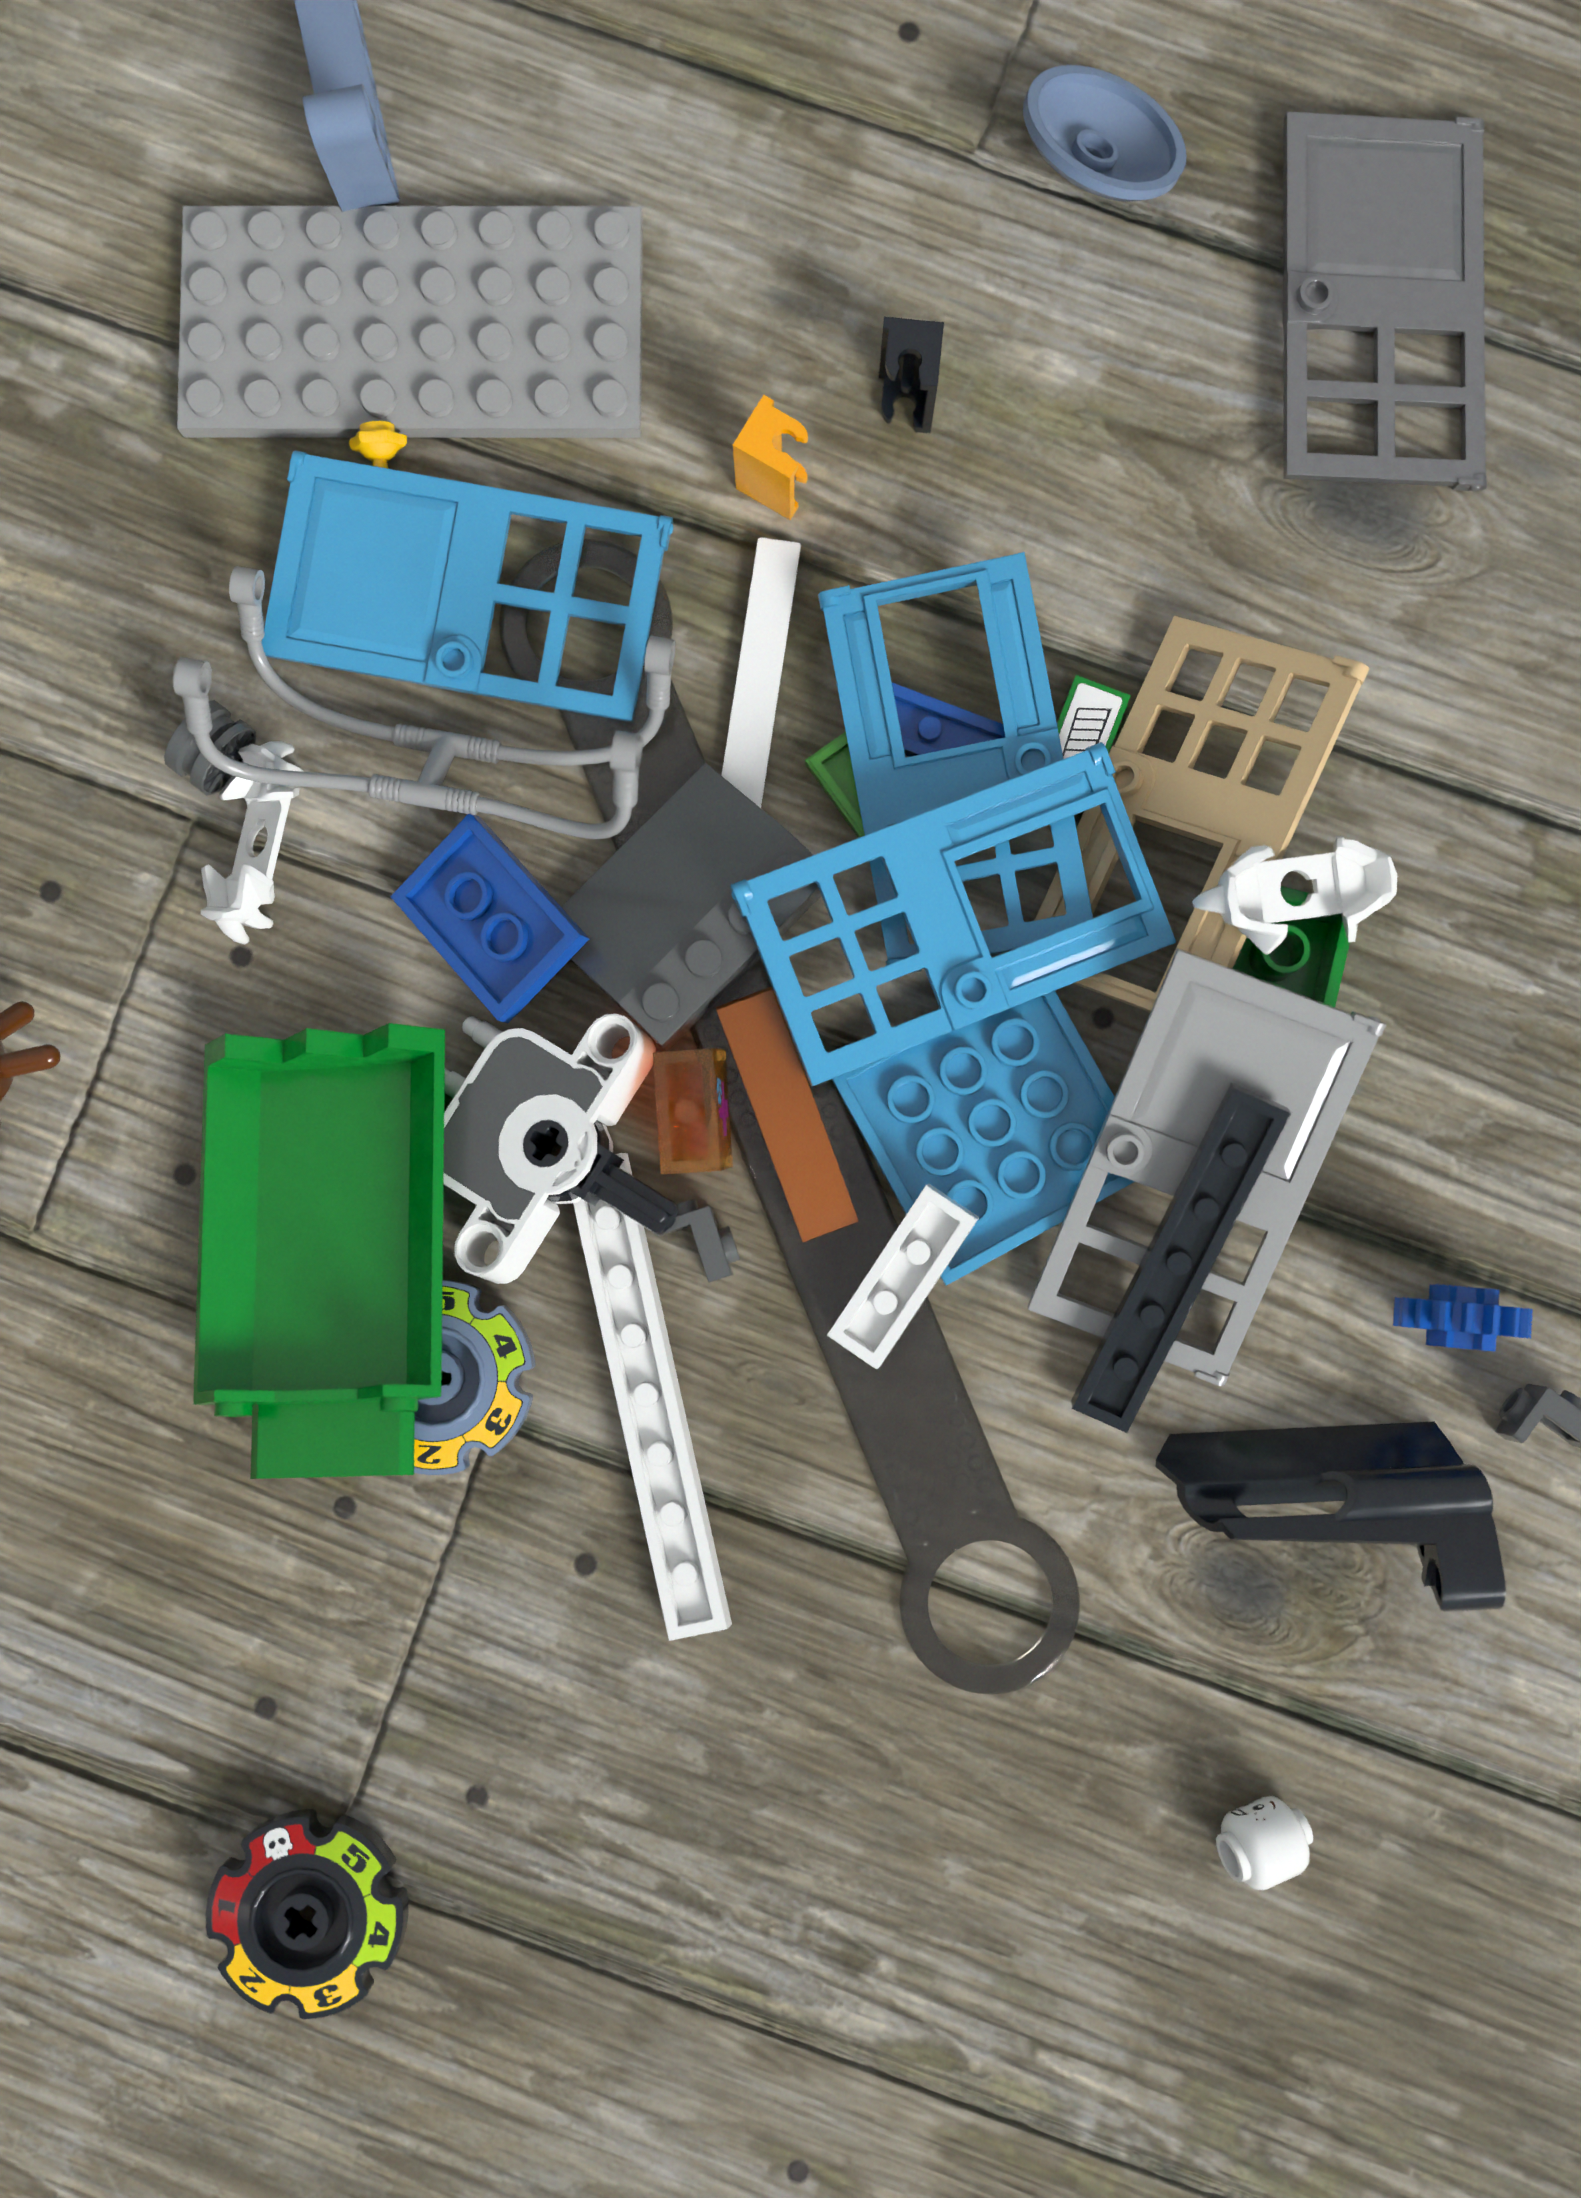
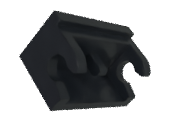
M884 317L878 378L884 379L881 412L886 423L890 424L893 420L895 413L893 404L900 398H908L915 404L912 416L914 431L930 434L938 388L944 322Z

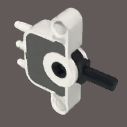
M606 1014L595 1020L573 1054L570 1055L532 1031L516 1028L503 1032L487 1021H480L474 1016L466 1018L462 1024L463 1032L472 1037L474 1042L485 1049L467 1078H464L455 1071L450 1072L445 1068L444 1093L453 1098V1100L444 1112V1184L477 1205L455 1242V1257L458 1265L467 1273L497 1284H505L517 1279L523 1273L559 1216L560 1210L557 1204L577 1203L584 1200L596 1206L601 1199L654 1234L663 1235L671 1228L676 1221L675 1217L679 1209L676 1203L620 1168L624 1159L613 1153V1141L606 1127L616 1125L652 1068L656 1058V1048L652 1038L627 1017L619 1014ZM630 1036L628 1050L622 1056L612 1059V1050L617 1041L623 1037ZM556 1143L562 1146L557 1156L551 1153ZM498 1240V1256L492 1264L486 1266L484 1262L486 1248L491 1242Z

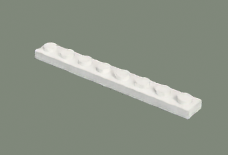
M628 1153L616 1154L624 1159L620 1168L632 1175ZM601 1199L596 1206L581 1200L573 1203L669 1641L726 1630L732 1625L645 1229L642 1225Z

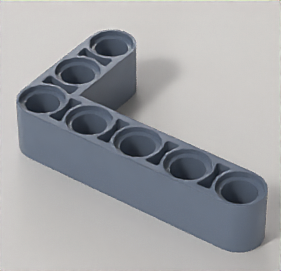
M294 0L314 94L302 97L304 112L315 150L342 212L367 206H384L400 202L358 1Z

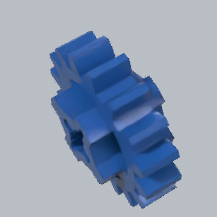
M1433 1284L1429 1285V1299L1395 1297L1393 1326L1427 1329L1426 1345L1496 1352L1497 1336L1531 1338L1533 1309L1499 1306L1500 1290Z

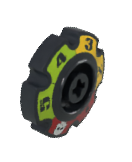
M314 1809L290 1811L265 1821L241 1841V1847L245 1851V1860H239L234 1857L228 1858L220 1866L210 1888L206 1907L207 1937L209 1939L222 1940L228 1950V1954L219 1963L218 1969L226 1982L240 1997L267 2013H273L282 2001L293 2002L299 2010V2017L301 2019H316L339 2013L367 1996L374 1984L369 1968L378 1967L388 1970L402 1945L408 1922V1893L404 1887H393L386 1877V1874L396 1863V1857L378 1834L364 1823L347 1815H342L333 1827L322 1826L317 1819V1812ZM307 1904L317 1912L309 1921L303 1919L299 1914Z

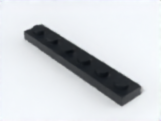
M1231 1082L1071 1399L1072 1409L1125 1433L1128 1432L1291 1115L1288 1107Z

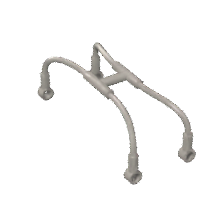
M236 566L230 577L229 595L231 601L237 603L242 639L247 642L252 662L264 682L285 702L316 720L356 734L392 741L396 747L430 752L417 781L384 775L379 776L378 774L368 778L354 775L270 769L233 760L216 748L209 734L212 730L208 697L212 678L210 663L204 660L180 657L175 666L173 685L175 693L182 695L187 729L194 735L195 742L202 755L213 766L227 774L268 784L367 792L371 798L471 815L482 812L569 836L586 839H605L620 833L625 828L630 819L632 807L637 803L638 771L643 747L659 730L664 717V711L670 705L671 672L675 657L676 641L675 639L657 636L649 637L644 668L645 672H647L646 705L650 711L644 726L636 734L616 731L612 746L591 750L552 751L503 746L499 740L477 738L476 736L396 724L395 727L357 719L323 707L293 690L271 667L261 641L265 636L261 603L265 589L264 573L262 570ZM454 757L492 762L494 764L498 763L499 760L517 763L559 766L587 765L610 761V768L614 769L613 803L617 807L613 818L606 823H582L518 805L480 797V793L477 791L461 790L460 788L442 786Z

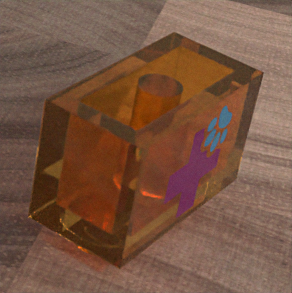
M712 1048L653 1052L661 1174L722 1171L732 1168L733 1158L725 1049Z

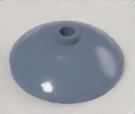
M1080 65L1057 66L1040 73L1033 80L1023 102V117L1035 148L1057 173L1082 190L1116 201L1134 202L1148 200L1170 191L1184 171L1186 148L1182 135L1172 118L1148 94L1114 74Z

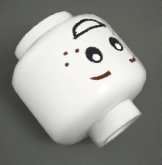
M1268 1796L1228 1812L1221 1824V1834L1217 1835L1216 1847L1224 1868L1237 1883L1244 1882L1255 1890H1266L1305 1871L1309 1863L1308 1845L1313 1842V1833L1308 1820L1299 1809H1290L1279 1798Z

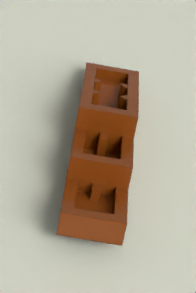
M772 986L715 1007L802 1242L859 1222Z

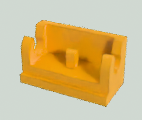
M763 394L733 443L736 489L791 520L798 509V502L795 500V480L806 483L808 475L799 462L792 459L786 452H782V434H789L796 441L807 443L808 433L799 421L774 407V400Z

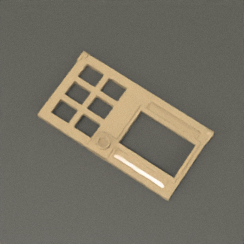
M1174 616L1115 746H1112L1109 753L1116 772L1112 775L1132 828L1135 821H1139L1222 848L1202 893L1218 886L1221 875L1251 847L1265 845L1272 848L1275 856L1264 861L1282 859L1357 693L1369 672V667L1359 661L1335 655L1332 659ZM1191 649L1222 658L1202 701L1170 692ZM1241 664L1275 672L1255 716L1221 707ZM1294 679L1328 687L1327 693L1308 732L1274 723ZM1162 710L1194 719L1173 763L1142 754ZM1214 725L1246 734L1230 772L1225 779L1193 769ZM1266 741L1300 750L1280 795L1245 786ZM1100 806L1084 811L1077 826L1092 914L1119 858ZM1058 870L1034 921L1066 914ZM1194 908L1176 950L1179 948L1232 969L1247 936L1241 933L1238 927L1227 924L1220 913ZM1174 954L1156 992L1102 972L1073 984L1151 1012Z

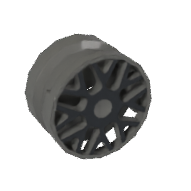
M215 700L209 701L212 719V730L209 734L213 744L227 757L242 762L243 759L238 751L240 748L255 744L256 731L241 719L236 722L232 721L231 713ZM185 717L167 745L164 755L165 765L181 777L189 775L190 783L206 796L215 794L224 788L233 775L216 768L202 755L195 742L194 735L187 729Z

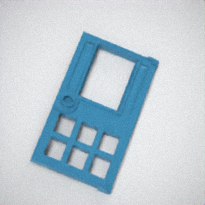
M1025 552L851 589L850 586H844L818 594L820 609L824 612L865 835L1063 760ZM977 585L1005 738L906 758L878 606ZM1074 815L1050 824L1054 844L1051 848L1013 855L1011 854L1008 840L994 846L996 858L956 866L962 882L995 875L1000 876L1009 924L1005 927L981 931L990 955L1014 950L1093 919ZM876 858L871 860L870 867L877 905L896 898L882 859ZM1057 864L1066 914L1024 922L1015 872ZM902 913L881 920L888 961H885L886 966L917 954L915 944L909 943L906 921ZM919 969L911 973L921 972L922 970Z
M1102 742L1087 747L1084 752L754 879L748 881L744 879L730 885L732 898L736 902L741 917L746 918L811 1086L1176 943L1112 774L1116 773L1108 751ZM1100 806L1136 902L991 958L954 861L1093 807ZM876 858H881L896 898L853 915H848L833 875ZM816 883L830 916L831 923L783 941L767 901L806 885ZM902 913L916 946L917 954L877 970L869 971L857 941L855 930ZM837 938L853 978L805 997L789 956ZM923 968L939 1008L892 1027L876 987ZM860 994L874 1029V1034L827 1053L811 1012L852 995Z

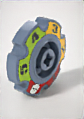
M442 1280V1371L451 1373V1383L441 1386V1397L418 1400V1411H415L414 1473L445 1475L463 1471L470 1466L469 1453L474 1447L484 1450L488 1456L495 1455L520 1430L532 1405L533 1394L525 1392L519 1385V1378L522 1372L533 1369L536 1365L532 1345L524 1327L506 1305L497 1306L492 1312L485 1311L481 1307L479 1300L482 1293L481 1289L471 1284Z

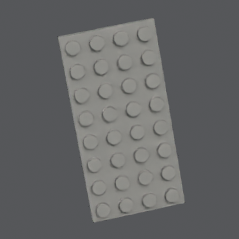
M183 206L177 429L184 438H353L359 432V426L362 423L387 421L394 424L396 433L404 434L407 438H641L642 207L367 206L342 212L340 206Z

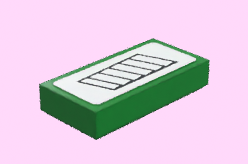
M1076 675L1057 721L1063 759L1084 752L1087 747L1100 742L1105 745L1109 754L1131 695Z

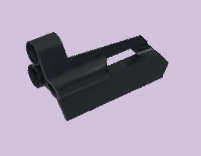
M1435 1421L1169 1434L1156 1458L1155 1467L1176 1484L1177 1496L1188 1515L1209 1531L1224 1532L1230 1540L1417 1545L1418 1554L1423 1566L1421 1579L1424 1586H1431L1440 1610L1444 1612L1501 1609L1504 1605L1506 1594L1505 1576L1496 1527L1492 1517L1493 1497L1491 1488L1486 1477L1478 1467L1463 1463ZM1345 1501L1344 1505L1335 1514L1247 1517L1236 1507Z

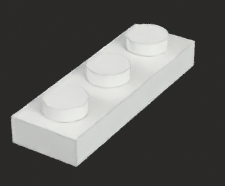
M927 1184L827 1336L877 1370L980 1217L931 1184Z

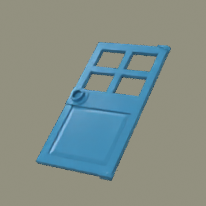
M293 451L287 478L290 482V489L265 621V636L262 639L266 657L633 722L664 551H668L670 535L674 529L672 524L673 517L653 516ZM512 514L567 524L554 593L499 584ZM586 527L641 537L629 607L573 597ZM495 603L550 613L538 683L484 673ZM570 616L625 626L613 696L557 686Z

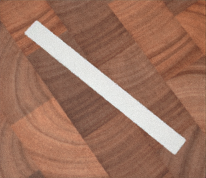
M762 537L758 538L722 769V777L760 808L801 544L797 542Z

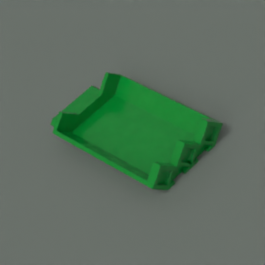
M387 1023L362 1035L306 1028L284 1040L225 1033L205 1044L193 1405H215L214 1416L216 1417L252 1416L250 1479L414 1475L415 1411H418V1400L441 1397L445 1029Z

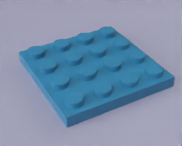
M1055 991L831 1079L905 1215H907L927 1184H931L980 1217L940 1276L944 1286L1063 1222L1102 1125L1115 1098ZM1108 1172L1096 1203L1135 1181Z

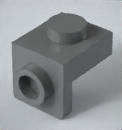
M696 1199L676 1204L679 1208L675 1217L676 1221L663 1235L691 1227L708 1283L732 1276L733 1272L730 1263L739 1261L740 1257L730 1226L719 1229L712 1207L707 1206L699 1209Z
M1527 1384L1524 1389H1516L1503 1403L1499 1411V1417L1502 1418V1421L1495 1429V1432L1505 1440L1523 1443L1538 1422H1541L1572 1446L1581 1448V1398L1575 1394L1563 1390L1561 1395H1559L1549 1387Z

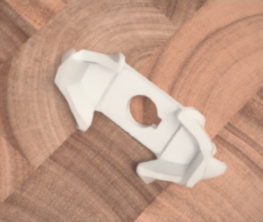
M271 741L260 746L250 744L240 748L238 751L243 759L241 763L270 769L303 771L299 767L281 759L295 750L291 744L282 741ZM232 776L219 793V797L222 800L245 798L248 807L232 874L224 878L209 864L201 868L203 887L207 897V907L201 910V915L215 921L224 934L240 944L245 945L249 942V937L243 925L255 929H265L273 926V920L260 913L258 907L264 904H272L275 898L274 881H272L290 801L291 798L299 795L300 787L261 783ZM265 826L268 834L267 842L263 851L255 857L253 843L258 832Z
M1343 836L1336 837L1332 853L1264 861L1275 856L1271 847L1265 845L1255 846L1242 854L1221 875L1218 886L1194 898L1193 905L1197 909L1220 913L1227 924L1238 927V930L1247 936L1264 954L1272 952L1283 942L1287 934L1288 925L1271 923L1340 913L1342 914L1348 942H1355L1358 923L1388 904L1396 895L1397 873L1391 856L1361 844L1356 840L1345 839ZM1290 871H1296L1302 874L1306 880H1312L1314 893L1308 894L1306 900L1300 906H1291L1286 903L1280 891L1281 881Z

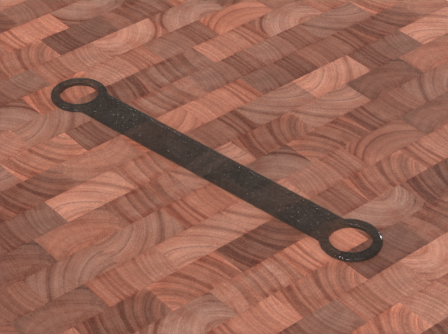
M584 539L579 568H595L610 572L623 579L632 588L638 555L618 544L608 541ZM563 542L550 546L533 556L516 573L509 585L540 591L545 584L558 575ZM659 578L649 637L657 636L671 639L673 630L672 609L667 591ZM502 604L499 617V635L509 666L520 680L538 683L541 661L532 651L527 634V620L530 609ZM644 665L633 722L558 709L575 751L612 746L616 731L636 734L642 729L650 711L646 705L647 672H645ZM617 672L601 679L589 681L573 680L559 675L557 686L613 696ZM672 679L670 705L664 711V717L659 730L642 750L638 771L637 803L632 807L631 816L625 828L620 833L611 837L616 851L706 763ZM610 761L581 765L606 823L613 818L617 807L613 803L614 769L610 768ZM760 958L702 1016L690 1031L717 1097L719 1096V1093L717 1094V1078L724 1082L725 1100L728 1099L729 1117H726L908 1560L902 1578L899 1600L900 1616L906 1638L918 1659L928 1670L942 1681L958 1689L988 1695L1004 1694L1023 1689L1037 1682L1055 1668L1069 1649L1074 1638L1080 1615V1593L1074 1569L1069 1558L1052 1536L1035 1523L1019 1517L928 1296L877 1370L827 1336L899 1226L860 1132L832 1080L830 1079L811 1086L798 1054L859 1222L802 1242L715 1008L772 986ZM979 1541L1006 1542L1027 1552L1042 1568L1051 1593L1049 1620L1039 1640L1020 1657L1000 1664L974 1663L953 1653L935 1633L929 1616V1590L938 1568L956 1550Z

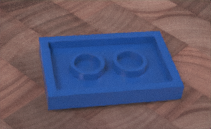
M467 814L390 896L498 1021L507 1024L589 940V937L483 819L477 815Z

